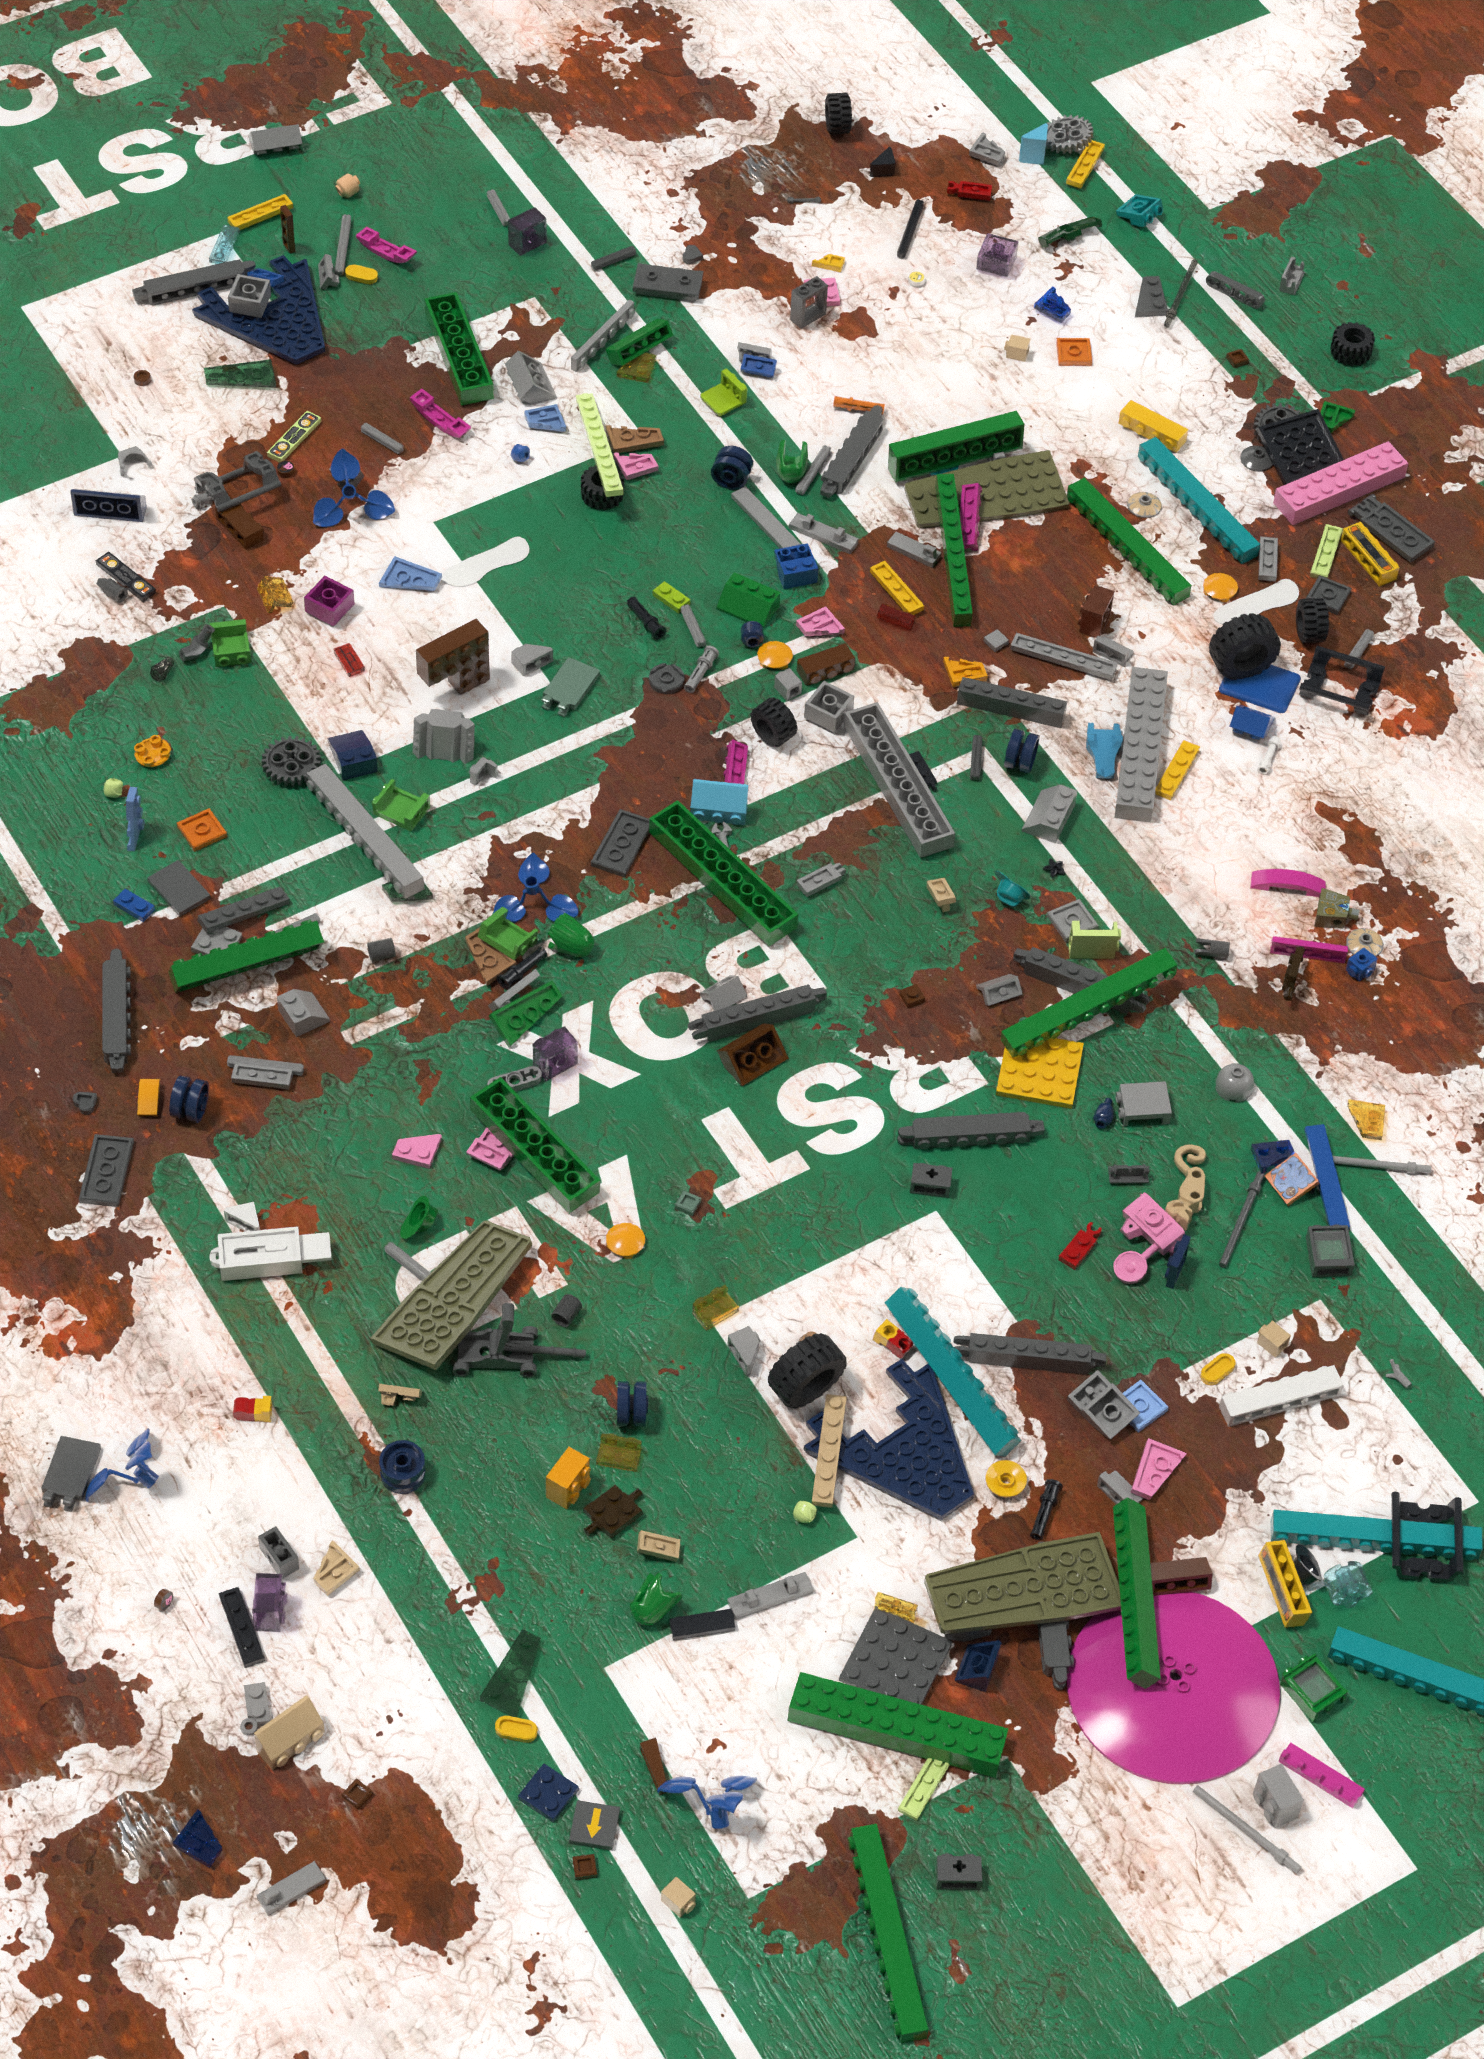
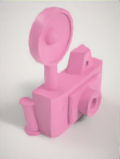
M1145 1192L1140 1194L1135 1201L1123 1210V1217L1126 1221L1120 1231L1129 1240L1142 1235L1152 1244L1142 1254L1127 1251L1115 1259L1113 1265L1114 1273L1118 1280L1127 1284L1138 1283L1146 1276L1148 1269L1146 1260L1155 1252L1159 1251L1163 1256L1169 1252L1173 1256L1177 1240L1181 1241L1183 1234H1185L1183 1228Z

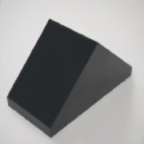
M888 147L870 163L869 176H895L896 163L891 147Z

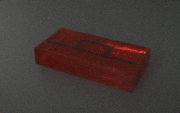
M350 643L333 649L335 656L348 677L365 671V666Z

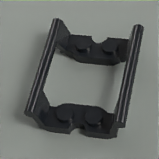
M1316 646L1313 660L1307 673V677L1310 679H1305L1304 683H1301L1299 694L1312 699L1315 695L1351 705L1354 706V712L1368 716L1373 704V700L1370 698L1376 697L1385 666ZM1331 657L1366 668L1367 679L1361 683L1355 699L1321 689L1326 677L1325 667Z
M1397 1491L1392 1492V1568L1396 1569V1576L1402 1579L1418 1580L1419 1576L1424 1575L1430 1579V1582L1447 1583L1453 1581L1456 1576L1464 1574L1462 1499L1455 1497L1447 1505L1430 1504L1428 1508L1423 1509L1419 1507L1418 1503L1401 1501L1400 1493ZM1400 1519L1444 1524L1454 1520L1455 1555L1449 1564H1443L1436 1559L1415 1557L1402 1560Z

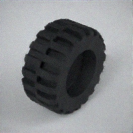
M1249 613V615L1242 614L1240 617H1233L1229 622L1223 623V626L1219 627L1216 630V634H1213L1211 637L1209 653L1220 674L1224 677L1237 680L1252 677L1256 674L1259 675L1263 673V670L1268 669L1271 663L1276 661V656H1279L1281 642L1268 618L1259 614Z
M816 1333L802 1341L800 1340L795 1346L790 1347L784 1355H781L769 1371L768 1383L785 1406L794 1409L803 1407L808 1403H812L816 1398L821 1397L823 1393L828 1391L839 1380V1377L844 1373V1369H846L847 1359L828 1335Z

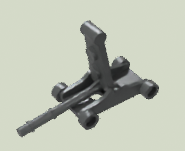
M504 1303L498 1329L492 1330L488 1328L480 1332H471L470 1330L458 1344L457 1362L453 1364V1374L458 1377H465L469 1374V1368L520 1369L522 1377L532 1378L537 1374V1366L533 1364V1353L585 1358L586 1350L534 1345V1341L538 1338V1329L533 1326H526L522 1328V1333L512 1332L515 1306L512 1303ZM488 1348L489 1355L482 1356L480 1350ZM503 1351L512 1352L511 1355L507 1357L502 1355Z

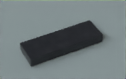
M732 1608L669 1618L673 1641L730 1632L736 1629Z

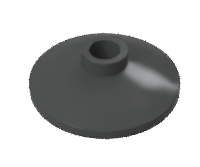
M1249 446L1241 453V463L1249 470L1262 472L1269 470L1274 465L1266 448L1263 446Z

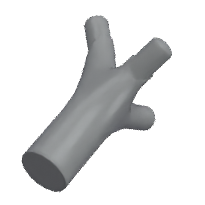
M1390 1359L1394 1373H1387L1386 1377L1395 1378L1406 1389L1409 1388L1412 1383L1401 1372L1399 1365L1395 1364L1393 1359Z

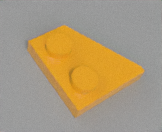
M943 657V663L953 687L960 686L962 677L987 681L988 675L983 663L969 662L963 659L957 662L949 660V657Z

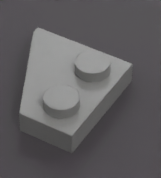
M982 132L969 150V156L998 166L1005 157V151L997 146L993 140L989 141L986 138V134Z

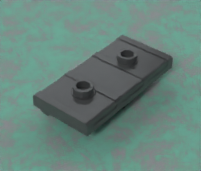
M638 263L633 283V292H636L637 295L695 302L699 300L704 271Z

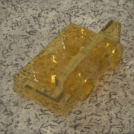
M263 576L258 585V593L267 612L272 613L275 606L291 607L294 602L283 578Z
M726 1285L716 1287L710 1294L696 1299L692 1309V1314L706 1331L739 1312V1306L728 1294V1287Z
M612 1433L601 1434L596 1465L637 1472L642 1452V1441L633 1437H619Z
M877 1592L875 1607L877 1606L878 1610L890 1612L912 1623L915 1622L918 1611L917 1604Z

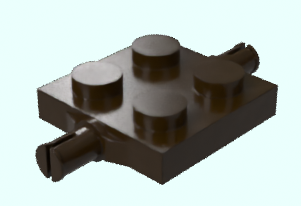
M1301 946L1296 947L1295 954L1291 953L1288 962L1290 965H1288L1282 990L1285 991L1284 999L1287 1001L1292 1000L1300 963L1303 961L1305 948Z
M616 1485L612 1486L584 1508V1513L592 1521L589 1526L583 1529L585 1534L590 1536V1534L598 1529L605 1532L610 1538H613L643 1515L642 1509L634 1502L643 1496L642 1491L637 1488L628 1495Z

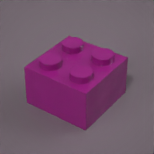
M325 575L304 597L305 612L332 626H335L355 605L354 590Z

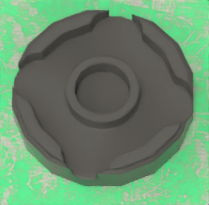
M662 663L651 669L649 685L656 692L672 694L678 692L683 687L684 672L678 666Z

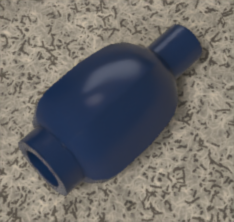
M1106 1098L1104 1103H1101L1094 1113L1095 1125L1100 1129L1106 1128L1113 1120L1114 1109L1111 1098Z

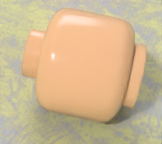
M345 174L336 181L337 185L335 188L341 197L350 198L359 192L360 181L357 176Z

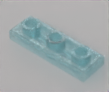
M223 225L209 257V263L220 264L227 262L240 233L238 227Z

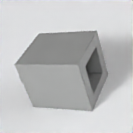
M789 668L775 675L774 688L788 701L801 694L802 681Z

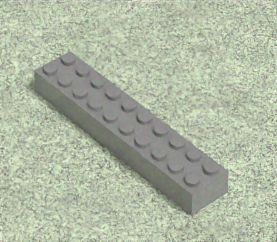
M1132 666L1114 818L1151 823L1168 671Z
M872 703L845 712L844 728L919 857H925L954 847V830L879 703Z

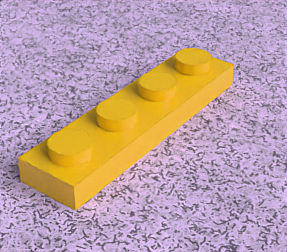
M1093 140L1088 142V146L1085 147L1067 177L1066 184L1082 188L1101 156L1105 144Z
M283 194L227 217V220L236 232L280 214V206L286 205L289 210L293 209V203L286 194Z
M886 561L870 567V573L909 617L924 610L922 602Z
M1183 740L1156 786V795L1171 801L1199 753L1200 746Z

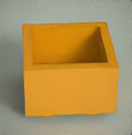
M568 1447L546 1476V1498L565 1509H568L571 1503L575 1504L579 1498L580 1491L583 1488L586 1489L591 1481L590 1458Z

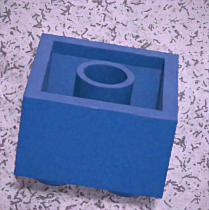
M1239 705L1235 708L1229 727H1232L1236 733L1243 734L1246 732L1250 734L1251 738L1260 740L1261 738H1266L1275 716Z

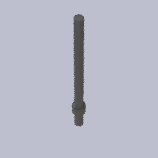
M1261 1171L1257 1172L1254 1181L1250 1183L1249 1193L1219 1263V1266L1222 1268L1227 1267L1254 1199L1259 1195L1261 1182L1265 1175Z

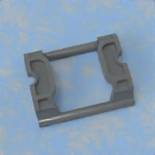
M256 451L243 457V467L220 477L213 472H205L194 477V488L196 493L206 490L212 495L217 511L221 512L281 487V482L278 479L273 464L267 459L263 460V456ZM250 471L262 475L263 487L232 500L223 485V482Z

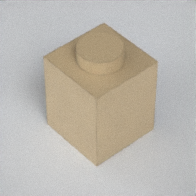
M1011 334L1009 341L1006 340L1004 346L1006 358L1025 362L1029 353L1031 338Z
M1272 1320L1268 1325H1263L1258 1331L1257 1343L1276 1358L1289 1345L1291 1335Z
M677 1877L661 1891V1901L678 1917H681L684 1913H690L696 1905V1894Z

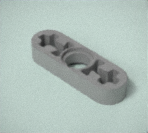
M530 1066L489 1079L487 1085L501 1077L516 1092L540 1084L542 1072L538 1067ZM513 1078L520 1080V1082L515 1085L511 1084L509 1081Z

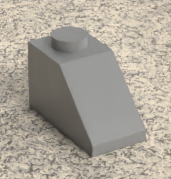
M524 644L511 651V663L522 676L553 662V649L551 647Z
M750 1326L729 1334L727 1346L746 1376L751 1374L760 1343L759 1335L756 1331L753 1332Z

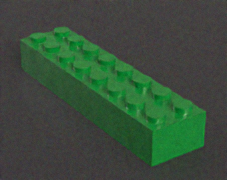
M457 292L424 298L425 315L461 406L494 399V384Z
M1016 410L890 443L888 470L896 483L993 457L994 453L1004 452L1005 454L1023 449L1025 423Z
M311 919L301 922V925L298 927L290 925L282 928L283 931L278 933L275 931L267 932L262 938L254 936L246 939V942L239 944V942L231 943L228 945V948L223 950L219 947L210 950V953L206 955L202 953L191 956L192 959L184 961V959L176 960L168 971L174 991L179 993L318 950L324 943L318 922H312Z
M501 1077L470 1097V1110L569 1214L600 1193V1179Z

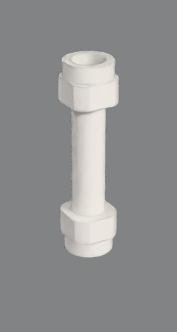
M1272 736L1270 738L1266 755L1260 761L1257 769L1259 773H1268L1273 754L1278 750L1281 743L1279 737Z

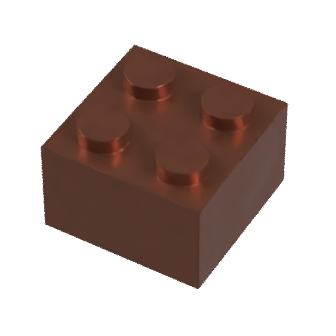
M1094 585L1092 591H1088L1086 603H1082L1080 613L1082 614L1078 620V625H1080L1079 633L1094 638L1101 636L1111 616L1115 591L1098 585Z

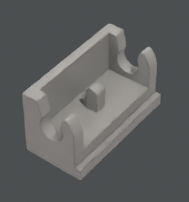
M1291 256L1281 277L1279 291L1291 295L1296 294L1305 274L1303 272L1305 266L1303 261L1300 266H1297L1295 264L1296 258Z

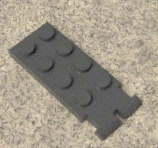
M1371 494L1362 500L1361 503L1348 510L1350 516L1354 515L1370 532L1410 563L1431 549L1435 544L1432 538L1385 502L1381 504L1376 500L1374 494Z

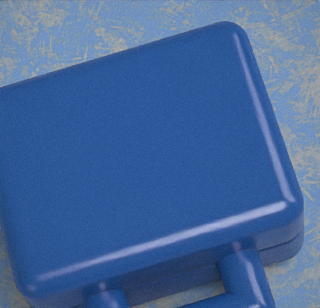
M1271 665L1268 669L1263 670V673L1237 680L1224 677L1219 686V692L1277 713H1285L1301 681V676L1298 673Z

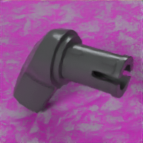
M205 624L199 635L193 637L190 645L180 649L179 655L182 661L197 659L208 647V640L215 631L211 625Z

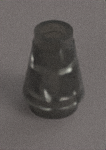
M166 657L153 665L150 671L151 677L156 681L165 680L174 665V660Z

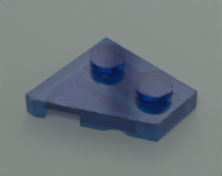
M1053 286L1034 303V309L1060 323L1071 314V308L1064 302L1062 296L1057 295L1056 288Z
M1290 1140L1251 1144V1151L1261 1174L1267 1172L1268 1167L1272 1165L1277 1167L1294 1154Z
M198 1809L173 1841L175 1848L209 1868L222 1852L221 1844L215 1838L212 1829Z

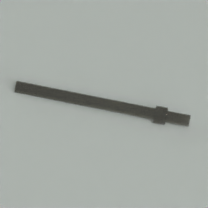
M1195 259L1191 261L1174 302L1166 313V320L1164 322V327L1169 328L1172 320L1176 318L1179 304L1198 264V261Z

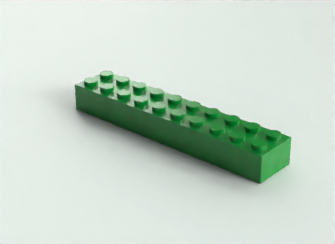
M678 800L649 818V833L769 947L798 928L799 914Z
M804 1672L799 1674L787 1721L921 1758H931L932 1761L935 1759L942 1761L943 1764L946 1762L950 1766L994 1778L997 1776L1009 1729Z

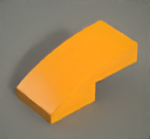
M140 1079L138 1116H158L160 1079Z

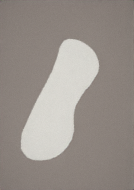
M522 537L511 538L493 549L450 566L442 573V580L449 585L457 587L474 584L495 568L525 559L529 553V545Z
M1283 579L1263 590L1219 607L1213 616L1217 622L1223 624L1226 621L1232 620L1231 618L1240 617L1242 614L1249 615V613H1254L1257 615L1265 610L1295 602L1299 596V589L1290 579Z

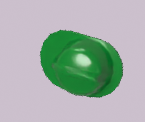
M421 1196L415 1201L400 1230V1236L403 1239L412 1237L417 1231H427L433 1225L438 1210L430 1205L427 1196Z

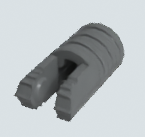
M1196 938L1197 944L1210 946V950L1196 949L1195 955L1228 959L1230 942Z

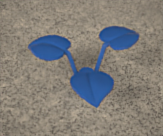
M342 448L333 458L331 473L337 481L345 479L346 485L342 488L343 496L337 504L332 498L320 499L314 507L313 523L321 527L336 525L343 517V510L338 506L344 499L351 500L354 497L367 502L364 506V511L369 518L374 520H380L393 514L395 507L390 497L382 491H371L368 494V499L356 493L355 487L349 484L348 479H354L358 476L360 464L353 455Z
M533 852L524 860L519 869V880L525 886L521 900L519 901L513 895L503 896L496 902L493 913L503 906L508 909L506 919L516 923L526 913L525 908L522 906L526 894L533 896L538 893L541 894L549 905L546 908V915L552 922H555L556 918H559L564 913L569 914L573 918L577 917L578 908L575 902L566 895H554L551 902L547 899L539 884L544 883L548 879L549 868Z
M149 1428L136 1437L126 1451L128 1457L132 1454L134 1455L126 1464L125 1469L129 1470L137 1465L138 1467L133 1473L135 1477L104 1468L89 1483L85 1494L87 1502L89 1497L105 1483L111 1474L131 1480L136 1484L140 1482L148 1489L155 1484L159 1475L144 1463L145 1460L152 1458L151 1443L147 1441L150 1433Z
M744 1775L727 1777L721 1781V1787L726 1788L725 1793L712 1795L706 1800L698 1785L695 1784L696 1779L692 1777L672 1778L664 1782L658 1788L657 1793L660 1791L683 1793L695 1789L706 1809V1815L711 1817L712 1828L721 1829L729 1826L727 1811L734 1813L744 1798L742 1793L731 1791L743 1790L752 1786L757 1781V1777Z

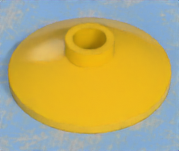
M1001 1460L993 1463L988 1468L985 1480L991 1492L997 1496L1009 1498L1019 1495L1024 1490L1027 1476L1019 1464L1009 1460Z

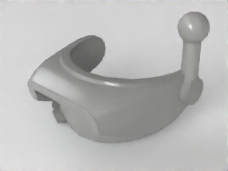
M137 446L118 452L121 476H125L124 469L126 466L124 463L132 459L142 460L148 467L152 466L151 460Z

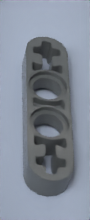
M1216 271L1210 272L1206 277V283L1209 287L1254 309H1259L1265 303V298L1260 292ZM1225 284H1228L1231 289H1228Z

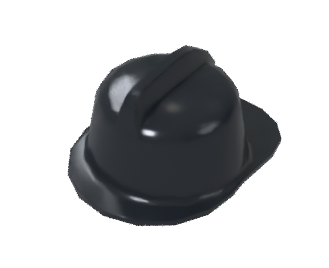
M1298 1544L1295 1549L1297 1557L1293 1563L1301 1584L1308 1586L1317 1580L1322 1581L1316 1558L1305 1546Z

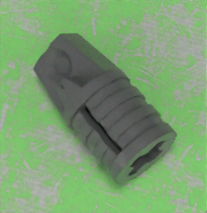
M98 578L96 584L104 590L103 592L118 603L126 599L128 595L126 588L111 578Z

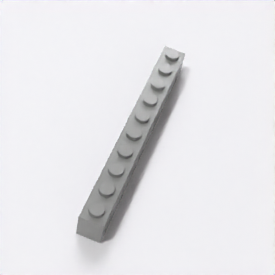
M326 764L307 773L308 781H306L309 790L314 791L319 802L325 804L327 811L335 816L338 824L344 826L346 833L354 838L356 845L364 850L367 858L373 860L375 867L384 873L388 882L391 881L398 894L401 893L406 899L425 889L424 878Z

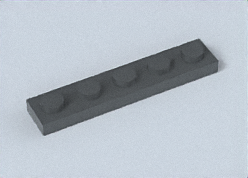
M277 887L198 915L197 921L204 931L209 933L289 904L290 899L281 887Z

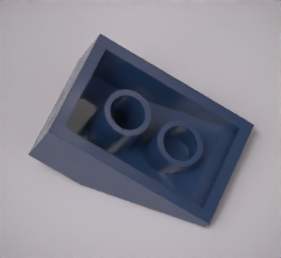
M363 730L327 738L342 781L378 772L376 754Z

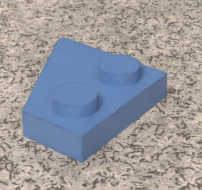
M557 404L524 411L525 419L530 428L566 432V425Z

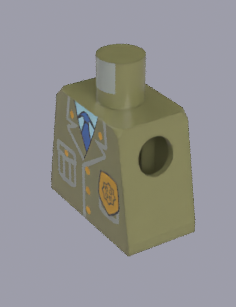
M1322 888L1314 927L1343 929L1347 919L1358 921L1360 910L1349 908V896Z

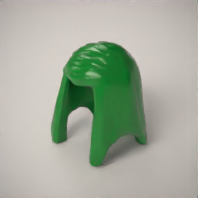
M781 440L776 456L777 472L784 482L789 484L796 483L803 477L808 465V444L802 441L801 455L789 457L785 455V440Z
M567 913L561 914L559 918L557 917L548 932V935L554 942H550L548 948L562 954L575 956L576 958L585 957L591 953L594 947V937L591 932Z
M649 1573L634 1600L630 1603L632 1617L640 1625L651 1626L659 1622L683 1597L680 1591L676 1593L664 1592L661 1586L663 1576L660 1573H657L655 1577Z

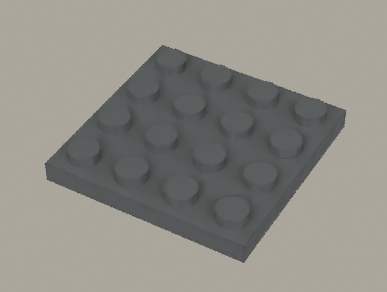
M876 1606L839 1676V1681L922 1705L953 1641Z

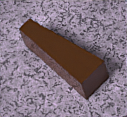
M655 1737L641 1742L640 1751L658 1790L666 1782ZM660 1791L658 1794L662 1795L667 1792Z

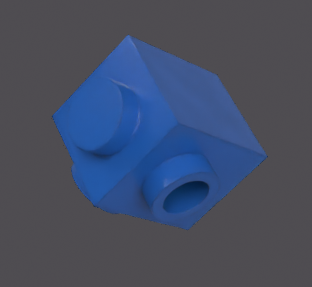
M1362 948L1348 959L1346 971L1350 976L1361 981L1363 978H1368L1372 975L1378 959L1366 948Z

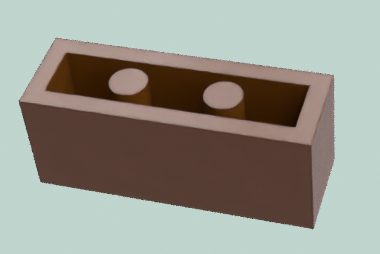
M241 503L221 512H218L215 506L216 519L246 550L263 541L264 529L262 525L257 523L253 516L244 510Z
M846 643L797 659V672L806 686L854 670L855 657Z
M1207 1557L1150 1563L1153 1596L1210 1590L1212 1588L1213 1573Z

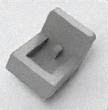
M482 757L469 770L470 783L477 785L486 774L496 778L498 776L497 764L492 760Z

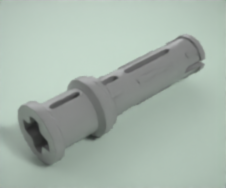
M706 646L703 655L698 658V665L684 685V690L688 693L695 691L705 672L712 668L714 659L718 658L719 651L715 647Z

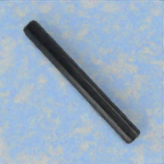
M917 199L915 201L897 250L898 258L901 257L903 259L906 256L924 207L923 200Z

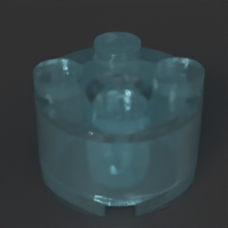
M1357 1561L1347 1562L1348 1565L1343 1567L1341 1564L1335 1565L1325 1572L1323 1581L1334 1605H1345L1346 1608H1352L1357 1605V1601L1373 1593L1364 1568Z

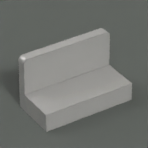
M1097 636L1094 640V653L1123 667L1134 653L1133 650L1106 637Z
M1012 974L976 985L977 989L982 990L985 1005L988 1006L1022 995L1018 976Z
M729 975L700 992L702 1000H709L714 1011L730 1007L747 996L739 976Z
M1104 1471L1099 1475L1097 1486L1115 1504L1127 1497L1137 1503L1143 1500V1497L1130 1493L1132 1486L1117 1471H1113L1111 1474Z

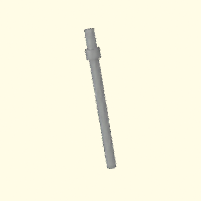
M1332 1156L1334 1164L1402 1170L1415 1174V1172L1431 1173L1432 1169L1431 1165H1420L1410 1161L1408 1163Z
M1199 1785L1194 1788L1193 1793L1274 1855V1859L1280 1864L1284 1863L1295 1873L1300 1871L1302 1866L1289 1857V1853L1283 1848L1279 1849Z

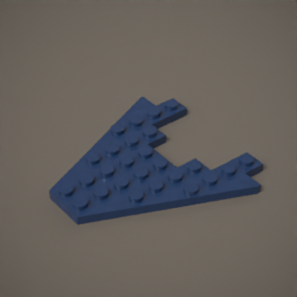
M282 255L269 261L270 267L275 273L284 275V282L272 287L273 293L278 298L268 302L262 318L229 312V306L213 287L197 293L198 299L203 304L192 309L194 316L297 365L325 352L306 259L291 264Z
M900 1359L886 1368V1374L909 1398L897 1406L895 1411L906 1424L878 1443L874 1441L865 1429L849 1439L842 1433L837 1468L942 1520L972 1500L974 1492L933 1369L927 1364L914 1372L903 1359ZM823 1411L806 1421V1426L816 1438L804 1445V1451L818 1458Z

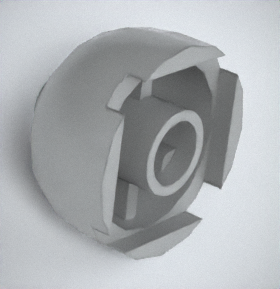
M1232 1063L1226 1065L1217 1075L1216 1091L1224 1100L1245 1101L1253 1092L1254 1076L1242 1064Z

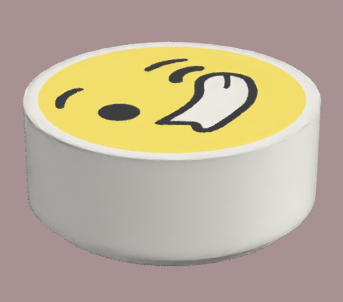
M913 271L909 274L908 282L911 286L920 287L925 283V275L922 272Z

